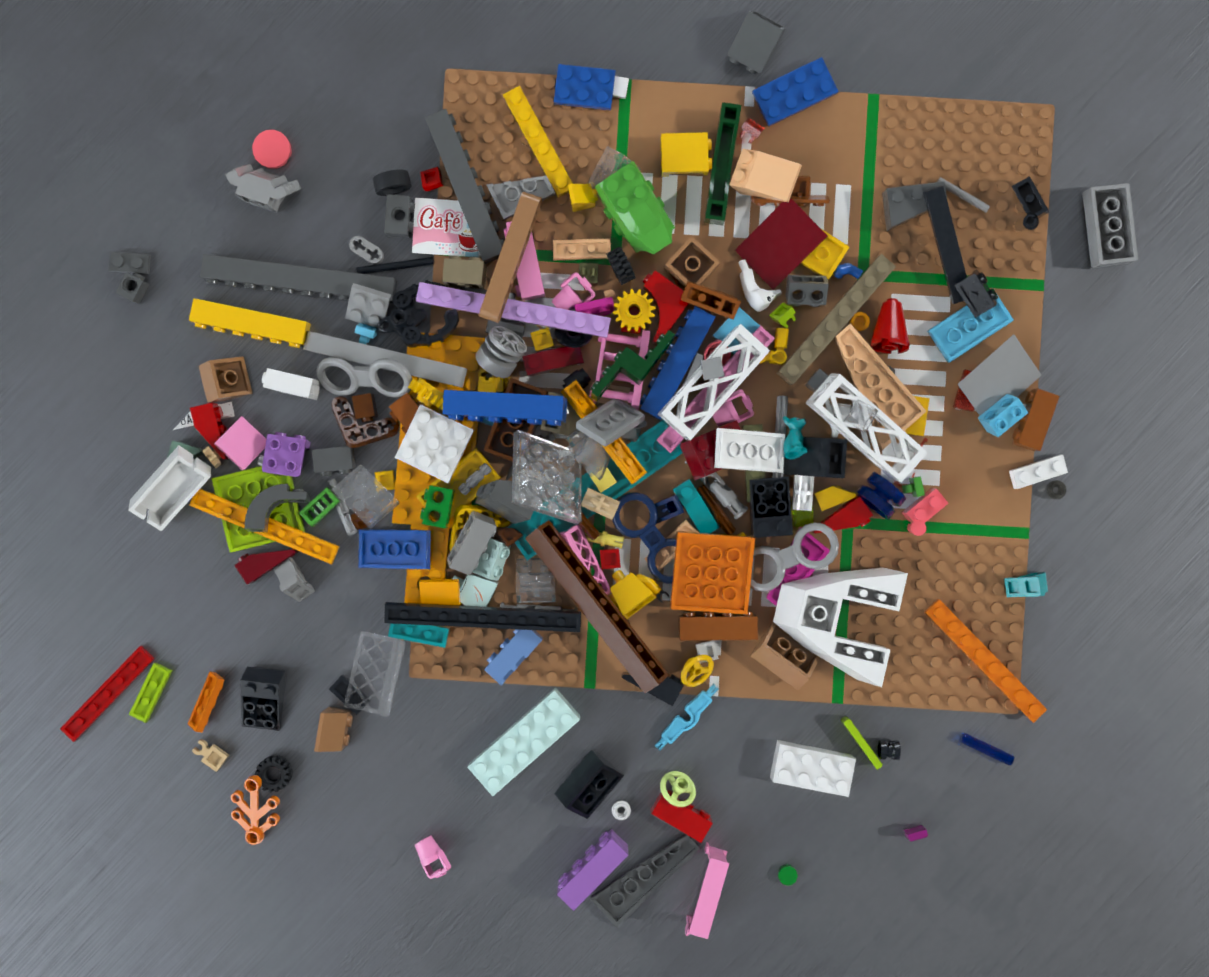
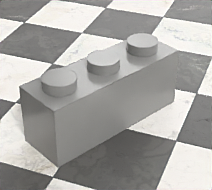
M472 510L446 559L449 568L471 575L472 571L478 567L480 556L486 552L490 538L496 533L497 526L493 518Z

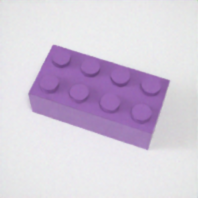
M612 829L609 832L605 831L598 838L599 842L595 846L591 845L585 851L586 855L581 860L578 858L571 866L573 869L568 874L566 872L563 873L558 879L557 895L573 911L628 856V844Z

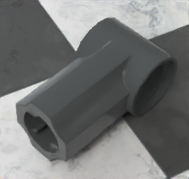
M501 318L499 323L488 320L485 333L489 334L494 326H501L512 330L523 339L526 323Z

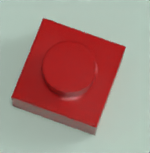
M439 167L420 172L422 187L425 192L443 187Z
M619 548L600 550L601 569L621 568Z

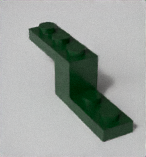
M670 330L665 335L662 333L656 341L658 345L654 350L650 349L644 357L645 359L628 347L623 351L619 350L614 357V364L612 366L608 365L603 371L602 375L604 377L600 382L596 381L590 389L592 391L591 398L598 402L620 372L640 385L673 342L675 334Z

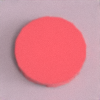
M276 130L261 132L255 138L252 145L256 161L269 169H278L284 166L292 154L288 138Z

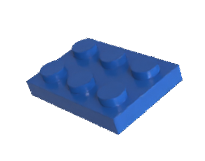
M558 64L554 104L611 110L616 70Z

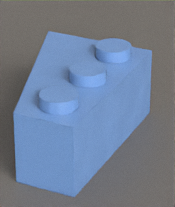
M515 629L513 631L515 635L512 639L509 640L507 638L500 645L501 651L498 654L494 652L486 660L489 664L484 670L501 686L543 640V637L535 630Z

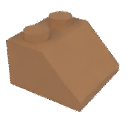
M244 357L209 360L198 366L207 403L226 401L253 394Z
M328 706L320 713L315 752L342 751L345 746H348L350 735L347 734L348 727H351L353 722V716H350L351 710Z

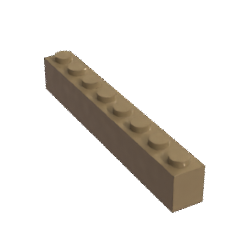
M879 255L776 374L790 386L793 385L896 266L884 255Z

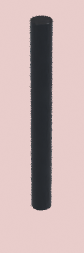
M433 257L356 267V270L359 274H368L434 265Z

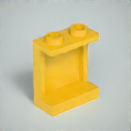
M708 132L661 134V177H669V174L689 173L708 175L709 170H712V158H708V151L712 149V141L708 139Z

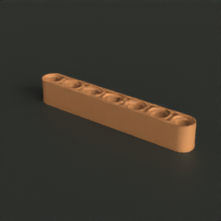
M522 192L485 294L479 317L497 323L500 322L541 207V197Z

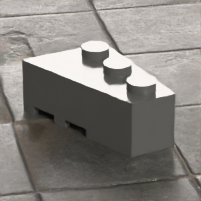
M945 181L887 188L882 193L886 231L927 213L923 192L944 186L946 194Z

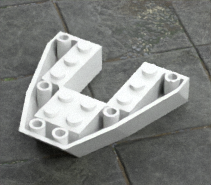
M881 567L824 573L781 584L773 622L804 648L859 681L882 688L890 649L880 645L835 636L843 599L899 611L908 573Z

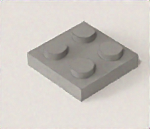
M353 283L345 319L381 328L377 323L386 317L391 294Z

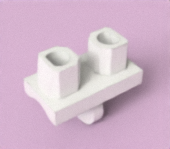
M794 475L792 510L812 511L814 476Z

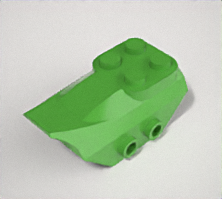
M634 161L595 186L605 207L603 209L608 219L612 218L616 224L613 227L619 236L623 235L636 253L646 251L655 254L672 243V231L675 226L663 209L665 205L660 197L656 198L653 193L655 189L649 180H645Z

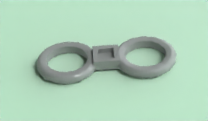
M330 357L323 359L316 369L317 378L321 385L327 391L339 396L352 395L358 390L359 386L374 387L380 393L393 398L402 397L411 390L408 386L412 381V376L408 369L393 359L383 358L376 360L371 366L353 367L343 359ZM329 366L343 369L349 375L351 385L343 388L332 384L325 374V369ZM383 367L392 368L402 376L404 386L399 389L385 386L379 380L377 370Z
M815 522L806 524L799 529L794 537L793 545L785 549L776 551L768 546L754 547L753 558L763 553L770 555L776 562L777 573L774 579L766 584L757 583L751 577L750 588L761 592L773 590L780 585L784 578L785 570L799 564L811 569L825 568L834 561L838 554L839 543L836 534L827 525ZM811 531H821L830 540V552L820 561H811L802 553V539Z

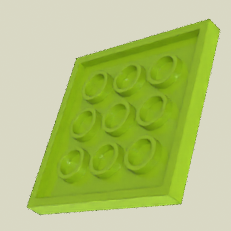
M262 466L211 478L215 495L246 508H249L251 502L259 493L271 486L288 484L290 492L295 489L292 476L265 473L262 471ZM283 503L271 512L270 518L305 532L302 516L299 514L300 508L298 503ZM222 519L230 553L276 542L257 533L248 532L246 529Z

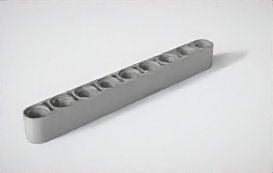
M307 331L303 348L306 351L369 366L378 359H393L404 365L411 376L463 388L467 368ZM387 367L381 368V369H385V370H390V371L397 372V371L393 370L392 368H387Z

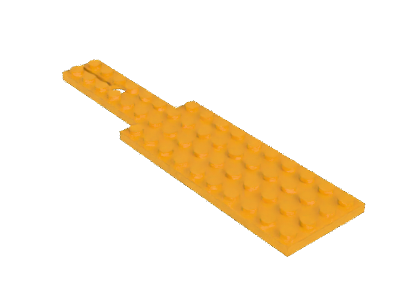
M450 335L444 340L445 342L441 343L438 341L432 343V346L429 347L417 346L410 348L407 346L408 355L467 368L463 388L423 379L442 393H444V390L477 392L478 374L482 367L478 364L475 356L480 346L485 342V338ZM412 376V380L418 381L419 377ZM410 390L409 393L418 403L419 406L421 404L429 408L428 406H426L425 404L416 399L418 395L416 392ZM432 405L431 408H429L443 416L448 417L447 415L442 414L443 411L435 405ZM464 417V421L454 420L474 430L461 459L477 447L479 422L468 420V417ZM402 423L400 424L398 449L406 435L401 429L403 427ZM397 459L392 523L411 525V530H431L430 569H407L404 603L421 604L420 588L418 586L419 579L423 576H427L431 580L446 579V559L448 557L450 528L453 527L454 516L449 519L448 528L446 529L422 524L423 520L420 519L422 508L425 507L416 496L438 478ZM465 511L464 514H461L463 518V523H465V515H469L467 511Z

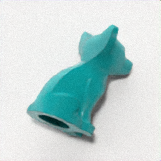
M784 416L783 420L790 429L784 442V457L796 459L807 453V449L803 447L804 437L801 432L806 424V419L798 417L789 419Z

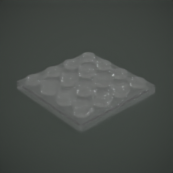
M520 430L514 432L511 503L576 525L581 522L582 453Z

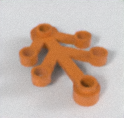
M257 775L250 776L244 782L245 789L250 792V806L244 800V793L240 790H236L230 797L231 801L239 806L231 812V817L246 831L245 839L251 845L260 844L264 840V832L270 827L276 826L280 821V816L277 813H271L267 821L259 826V819L271 809H275L280 804V799L273 795L259 809L258 789L262 786V780ZM244 814L250 818L251 824L243 817Z

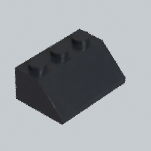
M591 750L554 794L566 809L588 819L624 775L603 756Z

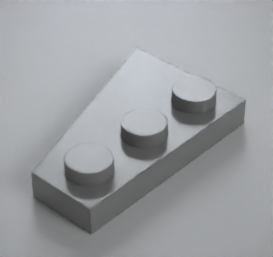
M547 175L520 181H507L500 184L486 185L504 221L514 216L522 192L541 197L542 201L555 195Z

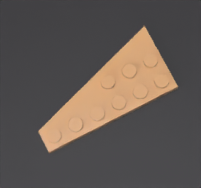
M851 323L835 336L855 388L903 431L926 412L923 406ZM869 414L872 426L885 428ZM874 431L879 446L883 450L891 443L889 434Z

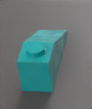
M690 479L672 489L700 533L710 534L719 528Z

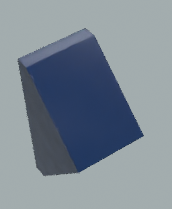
M676 494L655 503L658 514L656 524L684 513Z

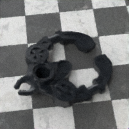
M425 280V283L446 287L443 284ZM412 284V286L395 293L393 296L394 307L390 316L384 317L377 323L381 327L384 322H388L389 327L387 329L381 327L379 332H395L402 337L406 346L410 348L417 346L429 347L432 346V343L438 341L441 343L445 342L444 340L452 334L459 323L458 312L455 309L445 312L444 319L446 324L443 328L437 330L438 334L431 336L428 333H425V335L421 334L417 326L424 323L428 316L424 309L412 308L413 298L417 297L419 287L416 284ZM400 319H404L403 322L397 323Z

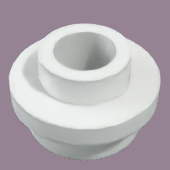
M620 800L613 804L612 814L616 819L625 820L629 817L631 808L626 801ZM623 807L625 811L623 813L618 812V808Z

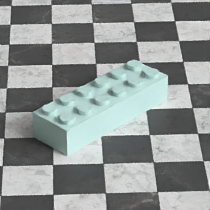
M555 687L474 758L467 768L488 792L494 796L580 720V715Z

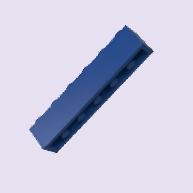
M697 306L693 310H688L684 318L687 320L685 326H680L675 335L678 337L676 343H671L666 351L669 354L667 360L661 361L657 368L660 371L657 378L653 377L648 385L651 390L648 395L644 394L640 400V405H642L640 410L658 420H661V417L657 414L674 396L715 319L714 315Z

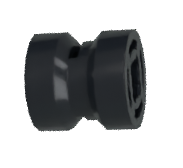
M886 740L878 741L879 759L885 760L887 757L893 760L900 759L901 746L899 740H893L889 743Z

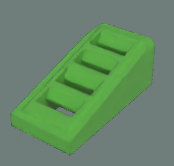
M326 487L299 514L311 527H314L340 500ZM326 494L333 501L331 504L324 497ZM320 500L326 504V509L319 503ZM315 505L322 511L321 513L314 508ZM310 510L317 516L315 519L309 513Z

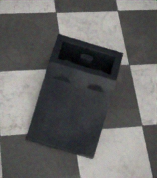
M804 437L803 447L807 449V453L796 459L784 458V475L844 479L847 439Z
M789 477L749 480L751 536L760 538L793 535Z
M247 667L240 679L242 727L280 731L285 694V671Z

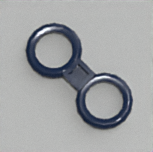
M634 492L621 496L617 500L620 504L612 519L615 528L624 536L641 538L650 550L647 562L652 576L660 582L672 584L673 576H666L660 573L655 565V558L660 549L666 546L676 547V539H665L655 526L658 519L657 508L647 495ZM631 500L643 502L650 511L649 522L640 530L627 529L620 521L619 513L622 506Z

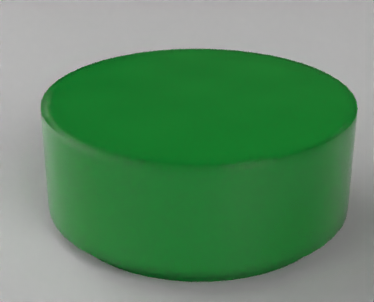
M783 865L778 870V878L782 884L789 886L797 881L798 874L793 866Z

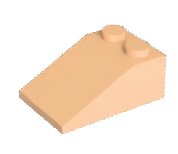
M742 149L729 185L743 195L789 202L802 165L760 151Z

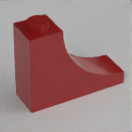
M655 270L653 274L648 273L643 280V283H645L643 289L652 297L658 309L659 326L652 340V343L657 346L656 341L662 333L665 335L673 327L689 303L680 300L683 294L681 288Z

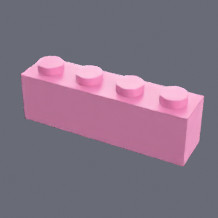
M506 222L507 228L503 229L505 238L511 222ZM532 232L516 275L519 284L515 286L517 296H521L523 301L545 297Z

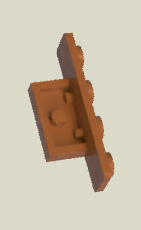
M798 176L791 194L792 200L798 206H805V203H813V206H824V203H830L827 195H809L810 176ZM754 196L750 198L752 203L758 206H765L767 203H774V205L779 206L783 202Z

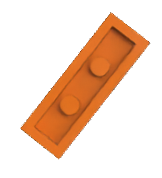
M209 672L187 723L195 732H203L208 723L210 713L215 707L219 692L223 688L225 679L216 672Z

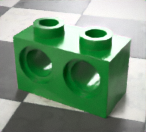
M430 485L429 489L426 488L424 500H427L426 507L422 508L420 519L423 520L422 524L448 528L455 493L454 489ZM437 491L442 492L444 496L441 502H436L434 499V494ZM434 510L440 514L437 522L430 518V514Z

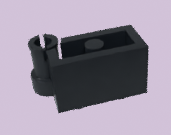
M1029 176L1013 185L1012 188L1027 214L1023 219L1024 227L1028 230H1034L1039 225L1038 218L1049 213V210Z

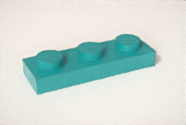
M390 624L388 637L446 648L450 628L433 625Z

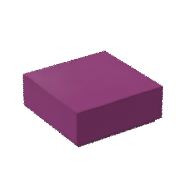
M923 825L904 830L906 838L911 842L928 836L927 830Z

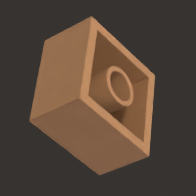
M691 236L665 264L664 269L684 287L687 281L702 285L719 266L720 261Z

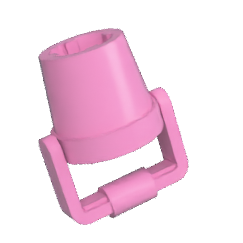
M574 272L560 285L563 289L554 297L552 303L556 308L572 310L575 308V304L591 301L595 297V292L585 277L582 278L577 272ZM575 277H577L583 288L591 294L584 301L568 285Z
M739 389L730 395L714 413L713 418L718 427L735 420L740 423L754 415L752 410L753 404L749 396L745 395L742 389ZM742 396V401L749 411L738 416L731 400Z
M432 835L414 845L420 858V863L429 879L444 876L451 869V864L444 851L438 846ZM440 859L443 867L433 872L430 863Z

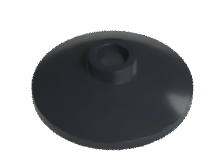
M556 328L554 330L556 340L563 346L578 348L588 344L593 336Z

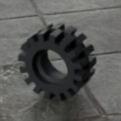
M621 247L606 254L621 285L636 278L631 264Z
M276 755L265 758L256 767L255 775L259 776L262 780V790H268L270 793L273 791L278 792L289 783L292 778L293 769L290 770L291 764L287 763L288 760L286 758L283 760V756L279 755L276 757ZM269 767H277L280 770L281 776L279 780L273 781L268 778L267 770Z

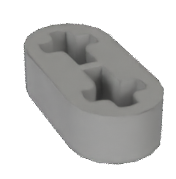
M355 236L350 240V249L361 258L373 265L380 264L383 261L384 253L376 245L360 236ZM362 241L361 244L365 247V250L361 248L355 250V242L359 243ZM369 250L373 253L378 251L379 258L371 260L372 256L368 254Z

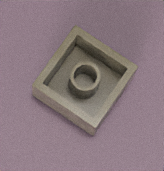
M449 256V259L444 258L442 282L446 287L485 289L487 267L484 261H481V258L469 257V260H462L460 256Z

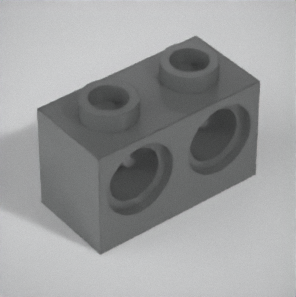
M788 275L786 286L787 304L792 306L810 305L813 307L826 305L829 286L827 276ZM795 290H801L797 294L793 293ZM815 290H820L818 294H812Z

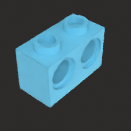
M1006 394L980 415L978 420L986 432L999 437L1028 414V411L1019 398Z

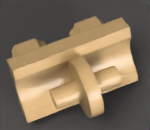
M588 488L580 506L612 520L620 502Z

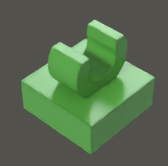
M921 476L909 478L910 484L902 486L903 493L912 492L913 497L925 495Z

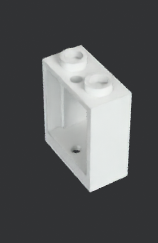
M267 368V371L262 376L264 388L313 400L318 398L321 386L318 380Z

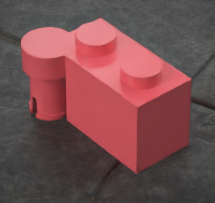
M930 488L924 496L919 497L901 512L911 523L907 525V530L913 535H923L926 532L925 522L949 504L937 488Z

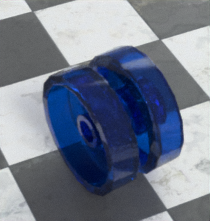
M872 472L867 478V483L870 487L861 485L855 493L873 511L889 520L895 513L892 505L900 507L905 502L906 497L890 481L878 473Z

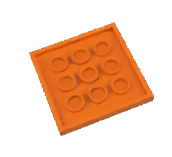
M677 531L670 609L748 614L755 538Z

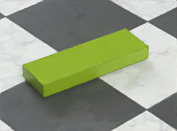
M156 662L153 663L128 715L147 723L173 670Z
M847 716L841 718V722L877 770L881 768L883 764L853 722Z

